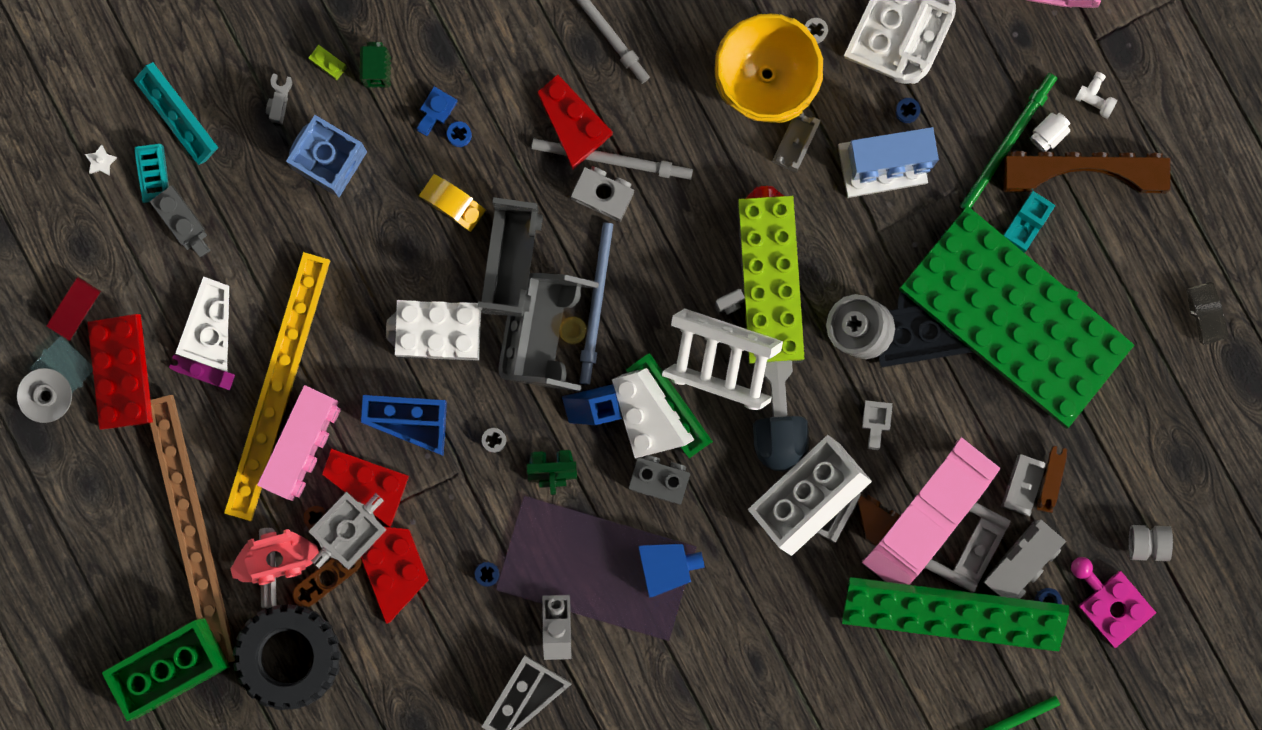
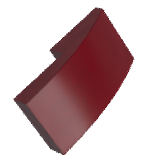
M77 277L46 327L70 341L101 291Z

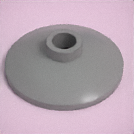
M42 368L30 372L22 379L17 390V401L21 411L29 419L40 423H49L58 420L67 412L72 401V390L68 380L61 373L52 369ZM45 391H49L51 394V398L48 401L42 399V394Z

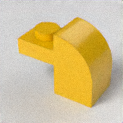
M433 174L419 195L420 198L436 210L449 216L470 232L486 211L472 197Z

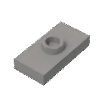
M737 289L716 300L715 308L718 314L726 312L728 315L741 308L740 304L745 299L741 289Z

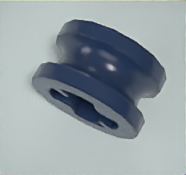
M913 98L902 99L895 109L897 119L905 124L914 122L920 114L919 103ZM911 104L914 107L912 111H915V115L909 114L907 117H904L902 115L904 110H900L901 106L907 107Z
M484 562L476 568L475 579L480 585L485 587L492 586L499 580V569L493 563ZM486 567L487 570L489 567L493 568L492 576L494 579L491 582H488V579L485 582L481 580L480 577L483 573L480 570Z

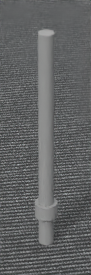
M576 0L620 55V61L626 69L630 68L642 84L646 82L650 76L638 62L639 58L634 51H629L590 0Z
M533 139L532 149L567 156L560 143ZM596 150L586 158V160L658 173L660 177L665 178L674 176L691 180L693 169L674 166L672 162L662 160L659 163Z

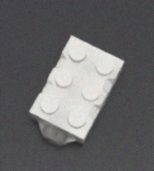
M397 300V311L387 319L386 339L395 347V356L397 358L479 361L481 312L478 309V303Z

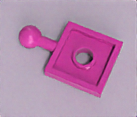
M1078 557L1072 562L1071 571L1073 575L1079 579H1085L1095 591L1078 607L1113 648L1118 647L1156 614L1154 609L1122 571H1118L1107 582L1102 584L1092 572L1093 565L1088 558ZM1115 602H1121L1124 606V613L1120 617H1113L1110 612V607Z

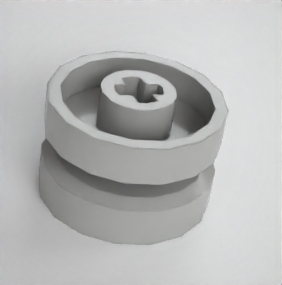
M854 294L843 297L836 302L828 314L826 323L828 337L833 345L855 358L870 359L878 357L888 349L894 338L895 324L889 310L879 302L864 295Z

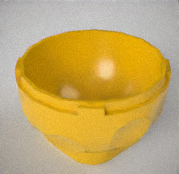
M758 14L740 21L729 29L721 40L715 57L716 87L720 96L727 105H730L735 111L753 121L782 123L799 116L810 105L818 93L823 80V57L815 37L805 25L794 18L792 19L781 14ZM769 70L772 73V77L765 79L762 76V72Z

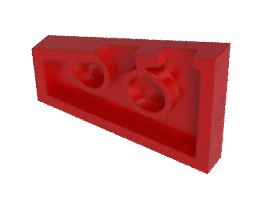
M556 75L538 91V96L569 159L572 170L613 135V131L559 75Z
M334 449L330 451L322 474L345 493L347 492L357 502L364 505L375 493L379 495V498L381 497L384 502L373 511V514L389 527L392 526L409 478L408 475Z

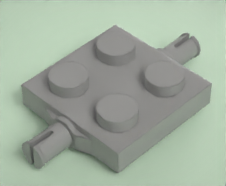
M346 492L308 531L318 540L322 548L311 561L315 564L322 557L316 564L320 569L328 558L332 557L339 560L349 570L386 531L373 514V511L384 500L375 493L364 505L357 502Z

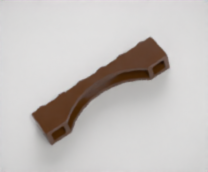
M1015 151L1011 152V156H1006L1004 159V192H1031L1040 184L1053 177L1081 171L1097 172L1115 177L1128 184L1138 193L1166 194L1170 191V158H1163L1162 153H1147L1146 157H1136V153H1119V157H1108V153L1096 152L1092 153V157H1081L1080 152H1066L1065 157L1054 156V152H1038V156H1027V152Z

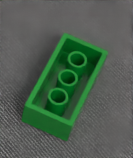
M203 618L190 622L103 671L102 674L126 721L140 718L224 671L230 665L206 619Z

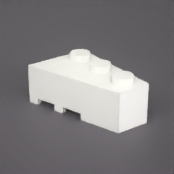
M647 368L625 373L612 379L635 458L685 446L694 440L680 422V417L676 411L672 410L664 398L666 396Z

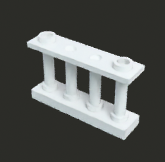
M683 309L673 315L671 326L680 328L682 332L677 364H673L665 369L662 376L670 378L675 384H687L740 402L746 408L752 410L761 409L772 401L771 396L761 393L767 359L781 352L783 341L688 309ZM693 334L703 336L707 340L701 372L687 368ZM718 342L727 344L731 348L726 380L712 376ZM744 350L754 353L756 357L750 389L736 385L741 355Z

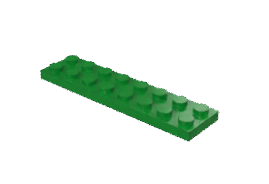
M850 577L842 615V624L1059 652L1069 616V605Z

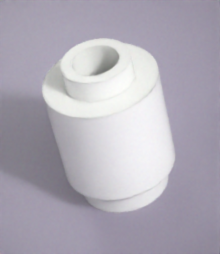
M1050 113L1033 130L1030 140L1042 152H1047L1049 149L1053 150L1070 132L1068 127L1070 122L1061 113L1057 115Z

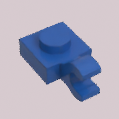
M434 86L420 109L426 116L417 127L418 132L427 137L436 121L444 125L456 106L457 99Z

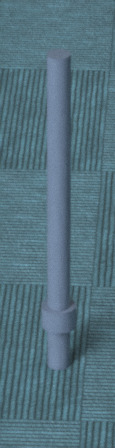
M603 222L594 279V282H598L599 286L598 288H593L585 348L581 350L580 356L582 368L579 383L590 385L593 364H596L597 360L595 348L614 225Z

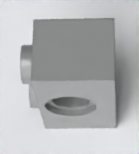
M592 166L591 170L584 167L572 193L571 200L621 222L634 195V189L630 188L631 183L618 177L615 181L605 177L607 173L597 167ZM600 186H607L611 189L612 194L607 199H600L596 195V190Z

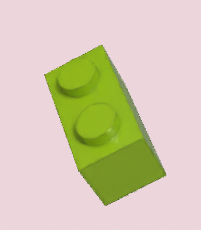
M320 45L316 47L309 57L312 63L335 80H338L347 68L343 62Z

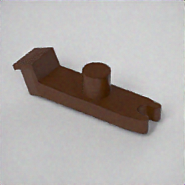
M1052 446L1036 510L1053 513L1066 463V448H1062L1060 454H1057V446Z

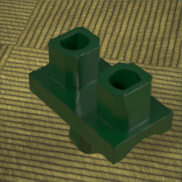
M571 450L558 451L557 462L546 463L545 452H532L530 464H527L528 482L539 481V488L550 487L551 495H556V487L567 486L566 480L577 479L576 461H573Z

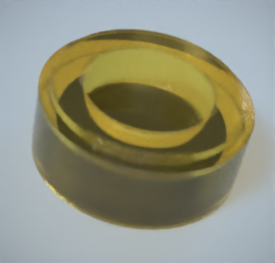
M577 317L566 318L559 328L562 340L571 345L582 342L587 332L585 323Z

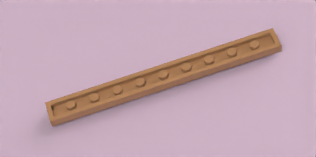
M174 395L151 400L153 423H150L196 617L197 620L206 619L228 663L235 661V655H233L234 644Z

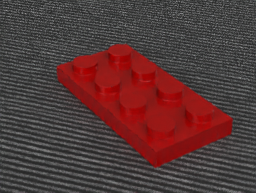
M141 314L87 322L99 430L153 423Z

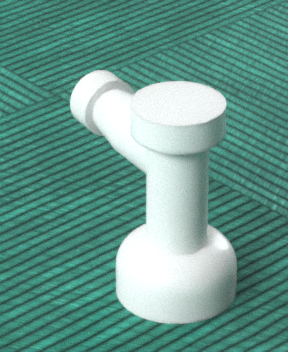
M1096 72L1088 88L1082 86L1075 100L1079 102L1083 100L1100 109V115L1108 119L1118 100L1112 97L1104 100L1096 95L1101 82L1106 77L1104 74Z

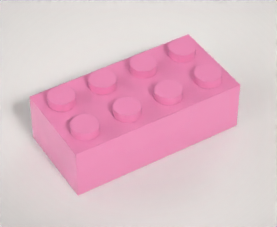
M304 385L257 486L292 501L295 497L299 498L306 485L303 482L306 472L311 473L318 459L314 455L318 447L323 448L328 439L327 427L330 422L335 423L341 408L337 407L339 404L337 400Z

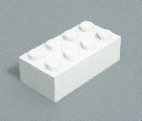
M827 435L748 510L776 545L792 556L872 481L840 443Z

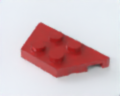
M384 527L386 531L361 556L386 624L390 623L429 581L410 529Z

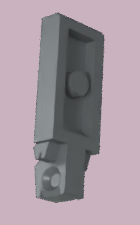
M173 185L150 201L181 245H184L187 250L192 247L199 257H203L211 251L203 240L207 236L204 231L205 228Z

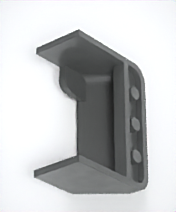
M493 197L495 212L482 302L478 301V309L481 313L523 317L524 311H530L531 295H527L535 233L536 230L541 231L543 214H538L537 203Z
M530 273L527 295H531L530 311H524L523 317L507 316L499 361L500 377L514 382L581 391V385L565 382L567 377L565 365L562 362L555 361L564 308H572L576 305L581 296V287L598 288L599 283L565 274Z

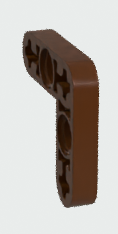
M312 506L305 511L303 516L304 523L309 530L316 524L310 523L312 519L310 513L313 511L315 513L322 512L324 516L327 511L323 507ZM330 557V561L296 586L293 592L295 603L303 607H310L356 573L361 568L362 558L358 559L354 568L348 570L339 560ZM325 570H330L335 575V582L330 586H325L320 581V575ZM315 579L317 586L323 590V593L319 595L318 590H315L310 595L312 599L310 602L307 600L301 601L299 599L302 595L301 588L309 590L314 586L310 581Z

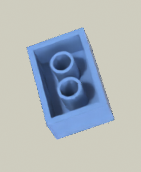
M933 127L852 140L848 147L853 180L860 179V183L876 181V178L882 175H887V179L899 178L907 171H914V175L928 173L939 160Z

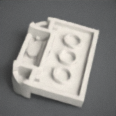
M870 0L844 54L845 59L891 77L898 83H918L929 72L956 12L955 0Z

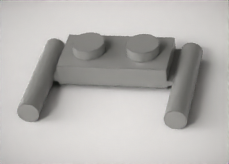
M978 503L973 505L970 512L981 517L955 565L954 571L932 559L925 566L926 569L971 593L975 591L1011 522Z

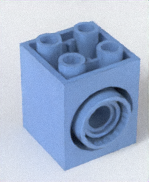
M314 115L310 123L306 124L296 137L286 162L293 171L339 198L366 155L367 150L362 142Z

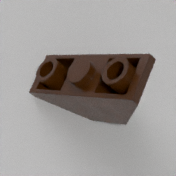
M867 495L866 498L860 496L857 501V507L864 539L877 546L901 515L893 510H890L889 513L879 508L882 503L870 495Z

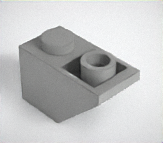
M570 595L542 596L544 660L571 659Z

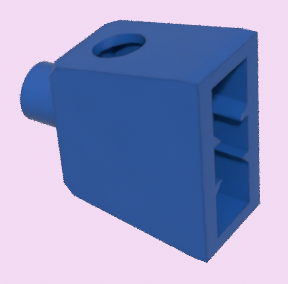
M683 544L639 546L649 598L691 582L689 571L705 568L702 552L685 555Z

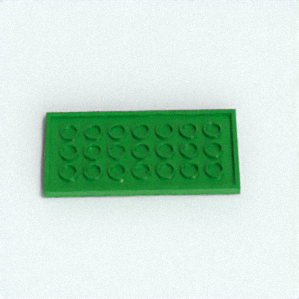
M969 206L964 208L899 288L903 294L1066 429L1071 426L1134 347L1130 340Z

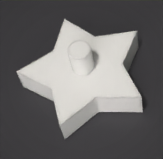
M103 145L95 153L85 154L91 162L89 174L101 171L110 176V165L117 157L107 154Z

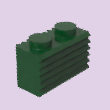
M368 42L367 46L360 47V79L366 88H389L391 86V56L382 42Z

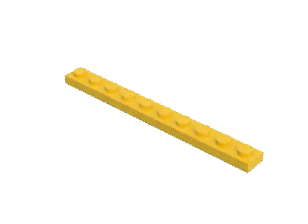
M303 252L225 514L248 521L253 519L262 487L257 485L274 450L328 271L329 259Z

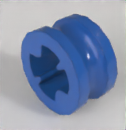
M459 121L452 123L448 127L447 137L453 146L464 147L470 142L472 133L466 123ZM456 128L460 131L465 129L467 134H464V137L466 138L462 141L459 138L454 140L452 138V135H455L453 130Z

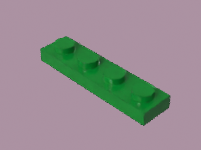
M649 353L626 369V371L629 373L644 368L649 370L666 396L664 398L672 410L676 411L686 431L694 438L692 442L681 446L688 458H691L713 441L669 379L662 376L663 371Z

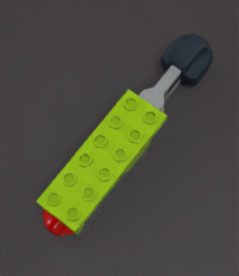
M773 186L755 187L745 199H739L737 204L742 284L745 297V329L781 340L783 344L781 352L767 359L764 379L770 384L772 417L758 419L754 422V447L757 457L764 466L774 471L785 472L793 468L808 454L809 447L808 421L800 416H787L785 381L793 372L792 364L802 363L805 359L794 197L784 196ZM747 351L748 366H755L756 357L754 353Z

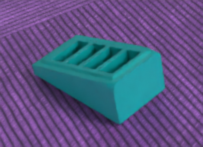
M162 144L134 147L143 203H149L162 193H148L147 188L162 187L163 191L169 188L165 152ZM157 154L155 159L144 160L143 155ZM159 165L158 170L145 171V166ZM147 177H161L160 181H146Z

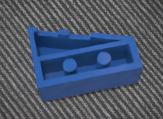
M363 395L361 423L444 456L446 400Z

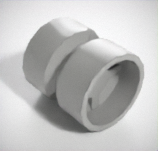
M1131 525L1129 531L1130 560H1147L1149 556L1154 561L1171 560L1173 550L1171 526H1154L1152 530H1149L1145 525Z

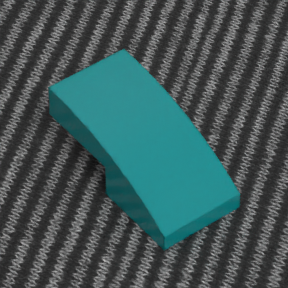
M1032 191L1004 236L1025 253L1056 205Z

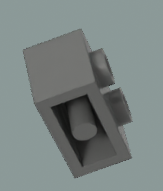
M650 455L644 456L643 459L638 457L629 490L681 505L690 476L689 472H685L686 466L673 462L670 463V467L659 464L660 458Z

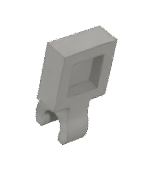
M273 74L271 85L276 92H274L273 99L269 98L266 114L269 115L272 123L283 124L288 101L287 96L292 87V79L287 77L286 84L278 86V75Z
M865 400L862 429H870L868 449L879 450L881 431H890L893 403Z

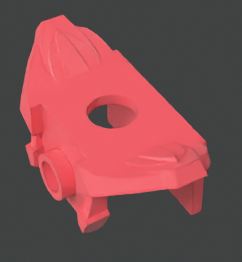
M289 529L283 530V534L277 535L276 532H270L261 535V540L254 541V538L248 540V543L245 544L230 569L234 579H238L241 582L265 585L274 582L276 577L285 575L286 578H291L302 574L301 571L306 570V567L313 563L311 560L319 551L316 544L294 532H290ZM278 552L282 555L283 561L280 566L271 567L268 565L266 558L269 553Z

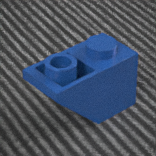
M613 384L562 396L569 423L598 425L622 419L621 409Z

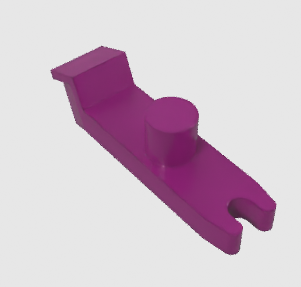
M173 355V359L178 361V365H170V369L230 390L235 377L234 374L182 356Z

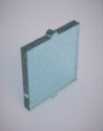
M62 336L47 350L44 349L42 351L43 355L30 367L32 371L42 368L58 371L68 380L72 393L78 387L81 388L84 380L93 372L92 365Z

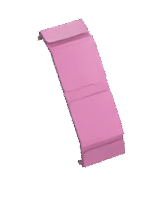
M962 437L955 442L956 445L884 538L862 560L863 565L885 582L910 585L981 497L1000 470V467Z

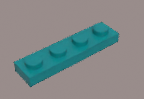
M154 62L146 65L134 79V82L198 165L206 162L218 149V146Z

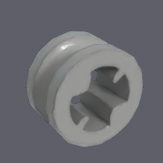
M811 18L805 24L809 31H811L808 28L810 25L813 27L819 25L822 28L820 30V33H822L820 37L817 34L814 35L818 44L827 36L828 26L820 18Z
M490 428L482 435V445L489 452H500L506 445V436L500 429ZM494 433L500 434L498 438H502V443L500 445L496 444L494 448L489 447L490 442H486L487 436H493Z

